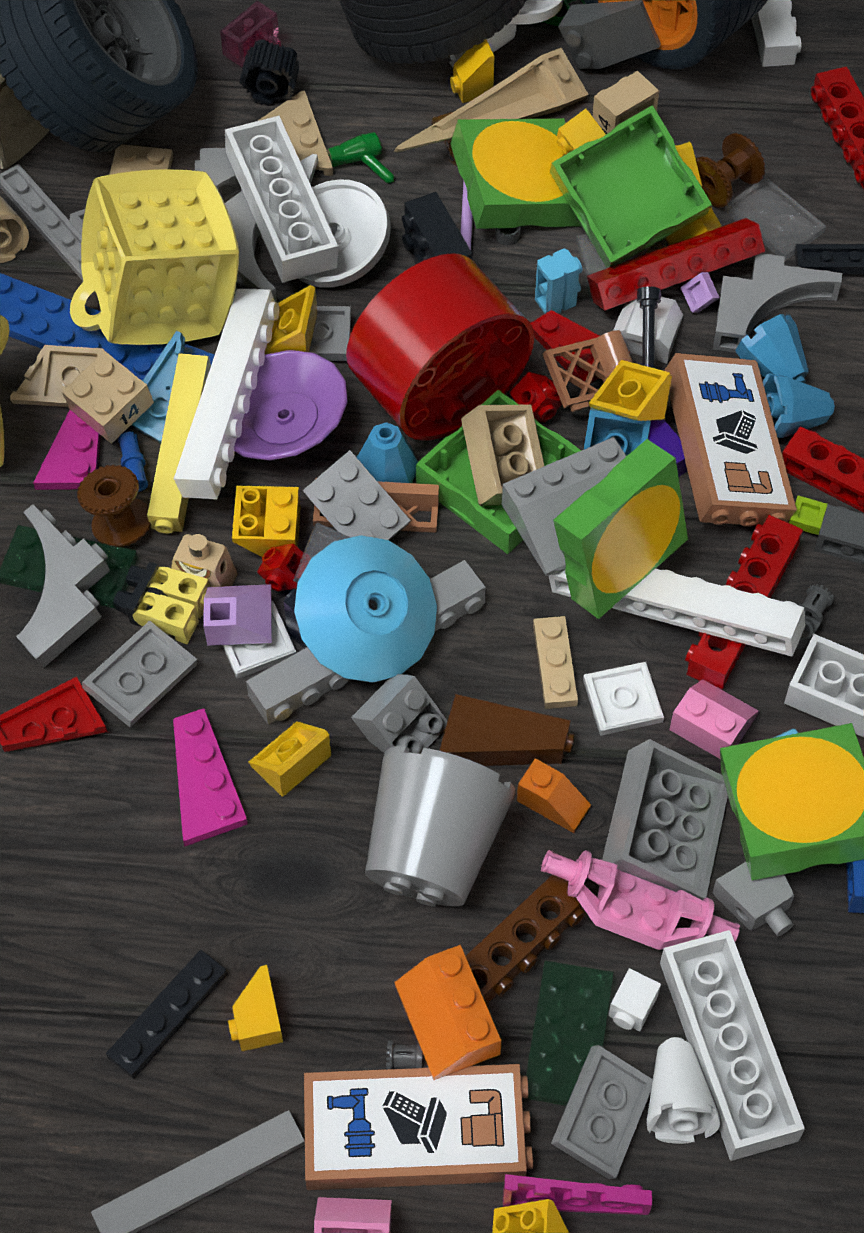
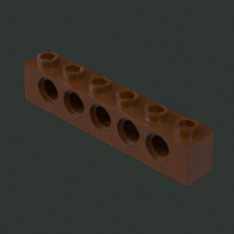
M551 875L465 956L474 978L482 980L486 984L480 989L487 1008H489L488 1003L496 995L501 997L508 992L514 984L513 979L521 971L525 974L533 968L538 961L537 956L545 948L551 950L562 938L561 933L569 925L572 928L575 927L586 915L584 908L577 898L568 896L567 880ZM545 911H553L558 917L549 920L541 914ZM527 933L532 935L534 940L526 943L520 941L517 936ZM498 956H504L510 960V963L500 966L495 964L493 959Z

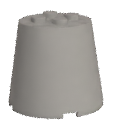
M407 746L388 748L385 751L382 762L365 875L374 883L384 887L385 891L395 895L414 898L417 902L427 906H436V904L462 906L471 891L513 801L516 791L515 787L511 782H504V784L499 782L500 774L453 754L423 748L421 754L409 753L410 749Z

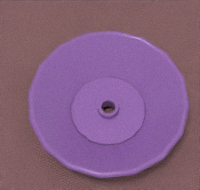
M286 350L265 354L264 364L258 370L257 386L252 390L249 399V411L243 417L242 433L236 439L234 451L243 457L271 461L297 456L320 444L339 425L348 403L346 380L335 364L311 352Z

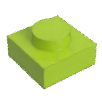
M798 495L795 502L797 510L791 516L789 523L803 529L805 532L819 535L827 503Z

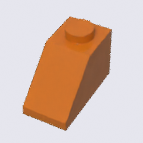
M536 758L518 783L517 802L572 833L576 831L591 808V804L563 773Z

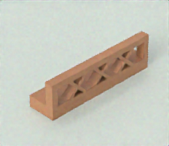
M377 481L411 520L401 531L436 533L439 485ZM314 506L313 526L333 527L325 516H321L319 509ZM418 511H430L431 522H418L412 516Z

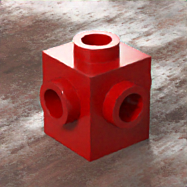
M528 372L510 392L518 405L532 406L534 418L539 422L545 423L553 418L557 409L562 405L554 382L543 375Z
M293 543L271 547L262 556L263 562L257 573L265 579L266 585L271 584V589L279 592L295 589L310 558Z

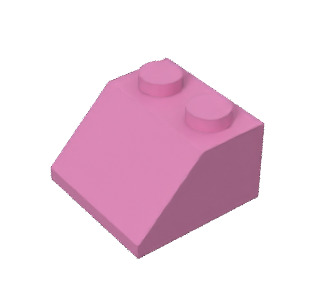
M702 679L689 688L674 710L670 731L721 759L720 748L738 745L759 714V710Z
M318 1197L314 1219V1233H391L392 1200Z

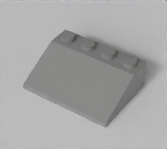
M614 437L503 484L502 506L546 576L566 568L565 557L559 548L553 519L587 490L604 479L626 457Z
M651 739L628 750L602 860L616 864L618 870L674 892L683 890L704 900L707 897L728 798L723 776Z

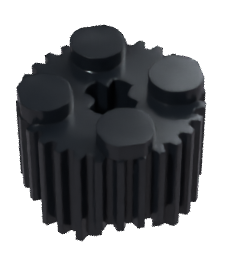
M263 39L256 41L254 48L251 47L247 51L239 84H242L243 88L247 89V93H251L255 103L260 102V105L266 104V106H269V104L275 103L276 100L281 102V99L292 98L300 67L298 65L299 61H296V51L291 47H280L279 44L274 45L272 42L269 43Z

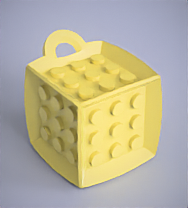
M169 169L141 170L111 174L94 179L89 192L82 227L81 271L83 283L74 293L70 304V315L76 325L86 331L101 329L110 343L130 345L168 344L176 331L182 333L185 337V342L216 336L222 332L235 294L239 248L226 205L214 182L206 172ZM95 291L101 312L96 315H89L85 310V303L88 297Z

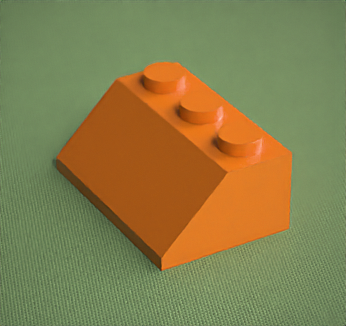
M461 945L425 958L394 982L433 1080L500 1055V1036Z

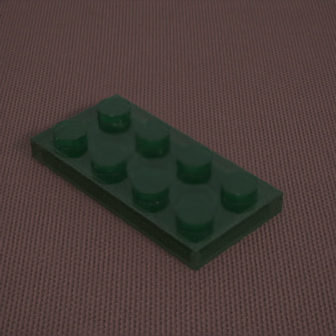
M18 525L0 567V583L43 592L46 564L41 540L36 529ZM73 537L77 543L82 540L81 538ZM85 540L90 546L96 543L105 552L108 558L104 561L110 569L88 591L99 602V605L115 608L113 600L118 591L126 590L127 573L132 565L135 566L138 558L137 552L132 549Z
M545 960L526 1073L528 1098L525 1099L567 1106L591 1047L599 1045L603 1048L614 972Z

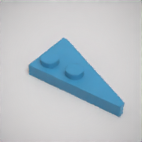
M179 331L175 332L143 379V382L148 386L154 403L131 425L160 444L178 354L184 353L185 337Z

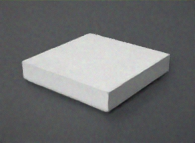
M273 601L272 643L222 645L237 679L272 667L296 654L293 643Z
M646 662L584 675V685L600 736L663 723L664 716Z

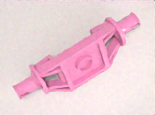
M551 850L547 851L543 859L541 871L568 881V896L577 898L595 926L657 950L704 937L705 934L710 936L728 930L731 931L734 942L738 937L740 925L713 915L714 902L710 898L701 900L683 890L674 892L618 870L617 865L614 863L592 858L591 852L587 850L582 852L577 861L553 853ZM586 878L599 885L598 897L584 885ZM680 917L692 919L690 928H676Z

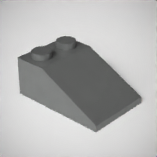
M642 0L571 5L558 26L578 70L601 69L657 49L661 45Z

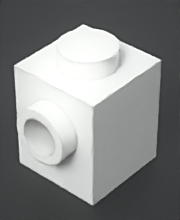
M629 968L611 1002L608 1016L612 1017L618 1026L627 1030L633 1028L640 1032L658 997L661 984Z

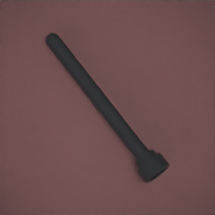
M641 287L637 289V303L643 309L642 365L654 368L655 309L658 308V304L661 302V289L657 287Z

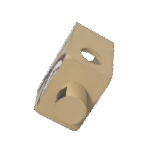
M186 534L183 536L173 557L171 569L207 578L210 587L232 586L236 579L237 571L227 547L208 541L201 534L193 536Z

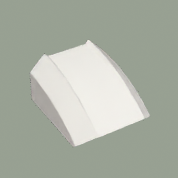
M661 297V302L658 304V308L655 309L654 359L667 364L682 322L683 313L675 300ZM635 299L625 303L613 331H621L630 353L642 356L643 309L640 308V304Z

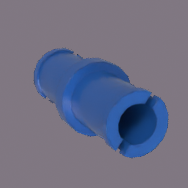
M125 432L118 437L123 456L120 460L121 466H125L136 475L139 483L138 492L148 487L144 472L145 458L140 453L137 434Z

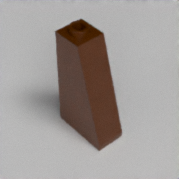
M455 694L439 751L471 760L483 766L531 765L535 758L545 764H562L564 753H571L575 734L569 733L571 720Z

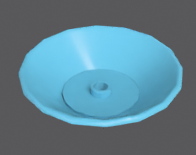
M359 535L334 541L310 559L297 583L294 613L303 642L320 664L343 678L373 683L402 674L422 658L435 633L437 603L429 577L410 553L389 540ZM370 599L377 603L376 610L369 607Z

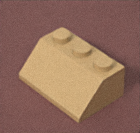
M479 405L461 418L480 506L502 505V488L504 483L544 467L531 405Z

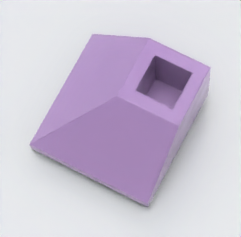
M271 584L207 587L204 596V631L207 646L272 643Z

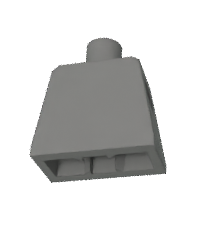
M745 862L716 879L712 893L749 930H755L767 923L776 936H781L793 927L794 924L785 911L791 907L794 893L784 874L751 880L748 866Z

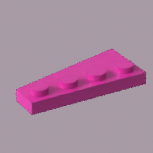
M505 1174L503 1207L545 1199L552 1200L557 1210L563 1212L649 1215L652 1207V1191L643 1190V1187L640 1185L615 1187L606 1186L601 1183H579Z

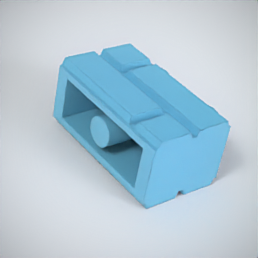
M565 248L553 253V256L548 255L537 261L535 301L545 314L550 310L561 313V309L567 310L576 306L577 292L581 291L578 281L579 274L583 271L581 262L577 257H573Z

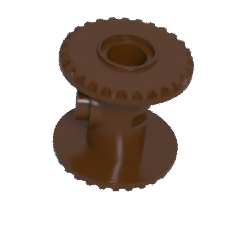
M732 133L725 137L722 143L724 157L719 161L715 162L705 156L696 158L702 189L713 207L722 208L730 204L733 197L731 185L738 178L748 184H757L765 175L766 168L761 152H759L758 147L755 146L751 139L742 134Z
M106 465L105 467L101 466L99 469H94L93 472L88 473L83 478V481L80 482L77 492L80 506L86 512L94 515L91 528L96 540L105 546L122 548L136 543L137 540L142 539L141 537L146 535L151 526L147 517L149 507L143 501L135 498L139 489L137 477L125 466Z

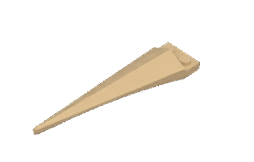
M562 48L539 56L466 105L401 143L395 148L394 152L398 153L452 139L458 119H530L561 111L564 107L584 100L589 94Z

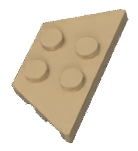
M305 90L300 91L258 120L280 116L299 160L301 161L312 154H316L318 162L315 170H323L325 176L333 175V167Z
M44 345L37 355L36 362L25 373L23 383L16 392L13 391L10 395L11 402L13 404L68 407L61 391L105 350L103 348Z

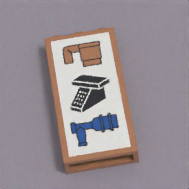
M675 353L664 371L670 372L672 376L669 396L684 452L699 521L716 525L739 524L742 526H757L758 523L763 525L768 515L788 522L797 509L757 361Z
M520 1064L469 1066L436 1080H433L429 1068L304 1073L305 1181L307 1190L504 1182L505 1174L526 1176V1169H533L532 1147H525L524 1133H530V1113L522 1109V1098H528L527 1076H520Z

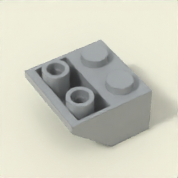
M397 674L389 678L351 717L368 741L384 753L391 747L407 746L410 749L409 753L421 754L422 749L428 748L446 729L448 722L416 677Z

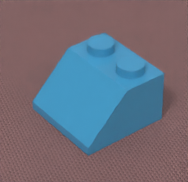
M591 408L584 449L614 437L627 456L648 439L651 420L637 421Z

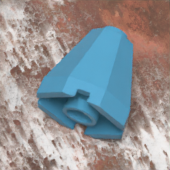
M779 314L754 329L756 334L752 339L748 335L741 339L735 350L740 359L757 361L762 376L780 374L802 383L806 382L805 377L809 371L797 325L790 315L784 316V314Z
M767 374L763 380L777 438H784L795 434L800 426L809 429L824 424L834 412V400L830 397L829 392L780 374Z
M389 423L374 426L357 459L376 481L413 483L416 477V464L418 460L403 433L397 426Z

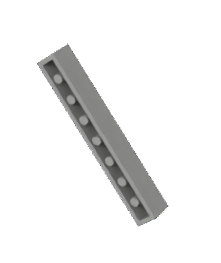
M465 560L430 579L437 603L435 631L440 628L446 629L450 627L458 618L467 613H475L485 604L486 587ZM306 647L246 681L249 698L269 725L275 721L285 720L294 710L303 705L308 706L315 703L326 692L332 689H340L350 679L343 678L320 664L309 648Z

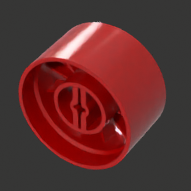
M443 254L424 260L407 269L388 283L371 300L358 318L350 334L346 358L352 373L406 435L416 440H434L456 432L462 426L461 418L477 406L482 405L497 390L503 394L510 390L530 358L534 345V330L525 316L472 259L461 254Z

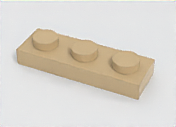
M565 616L533 619L545 709L577 706L578 697Z

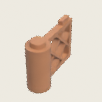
M620 330L605 333L594 339L549 349L542 354L563 408L570 407L572 412L587 409L589 407L588 402L597 393L598 389L590 385L593 375L602 379L604 383L621 360L633 363ZM590 348L594 358L592 365L579 358L582 350ZM562 356L571 361L568 370L565 371L558 367L554 357ZM575 365L589 372L585 382L572 375ZM568 381L582 389L579 397L570 398L566 388Z

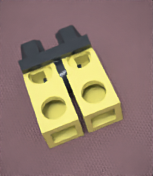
M150 561L146 568L132 565L127 573L126 581L129 586L135 587L133 593L124 590L118 591L113 600L115 609L127 614L130 624L144 626L147 622L151 621L163 632L175 636L176 641L188 644L199 623L198 618H201L204 613V596L207 587H210L209 580L168 567H159L157 563Z

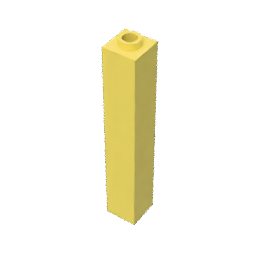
M178 354L147 513L151 528L160 533L183 532L189 498L182 497L175 483L174 476L211 368L209 356Z

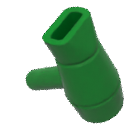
M375 132L358 135L340 145L328 148V156L332 167L362 161L386 183L390 184L395 179L394 175L375 158L382 151L380 138Z

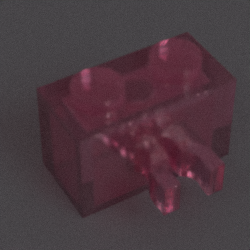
M256 1L220 30L223 55L242 68L247 51L251 47L254 48L256 41L263 39L269 43L272 42L274 45L279 44L281 47V40L278 39L277 13L259 1Z

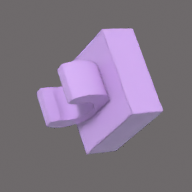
M701 272L681 286V290L692 313H699L720 298L708 272Z

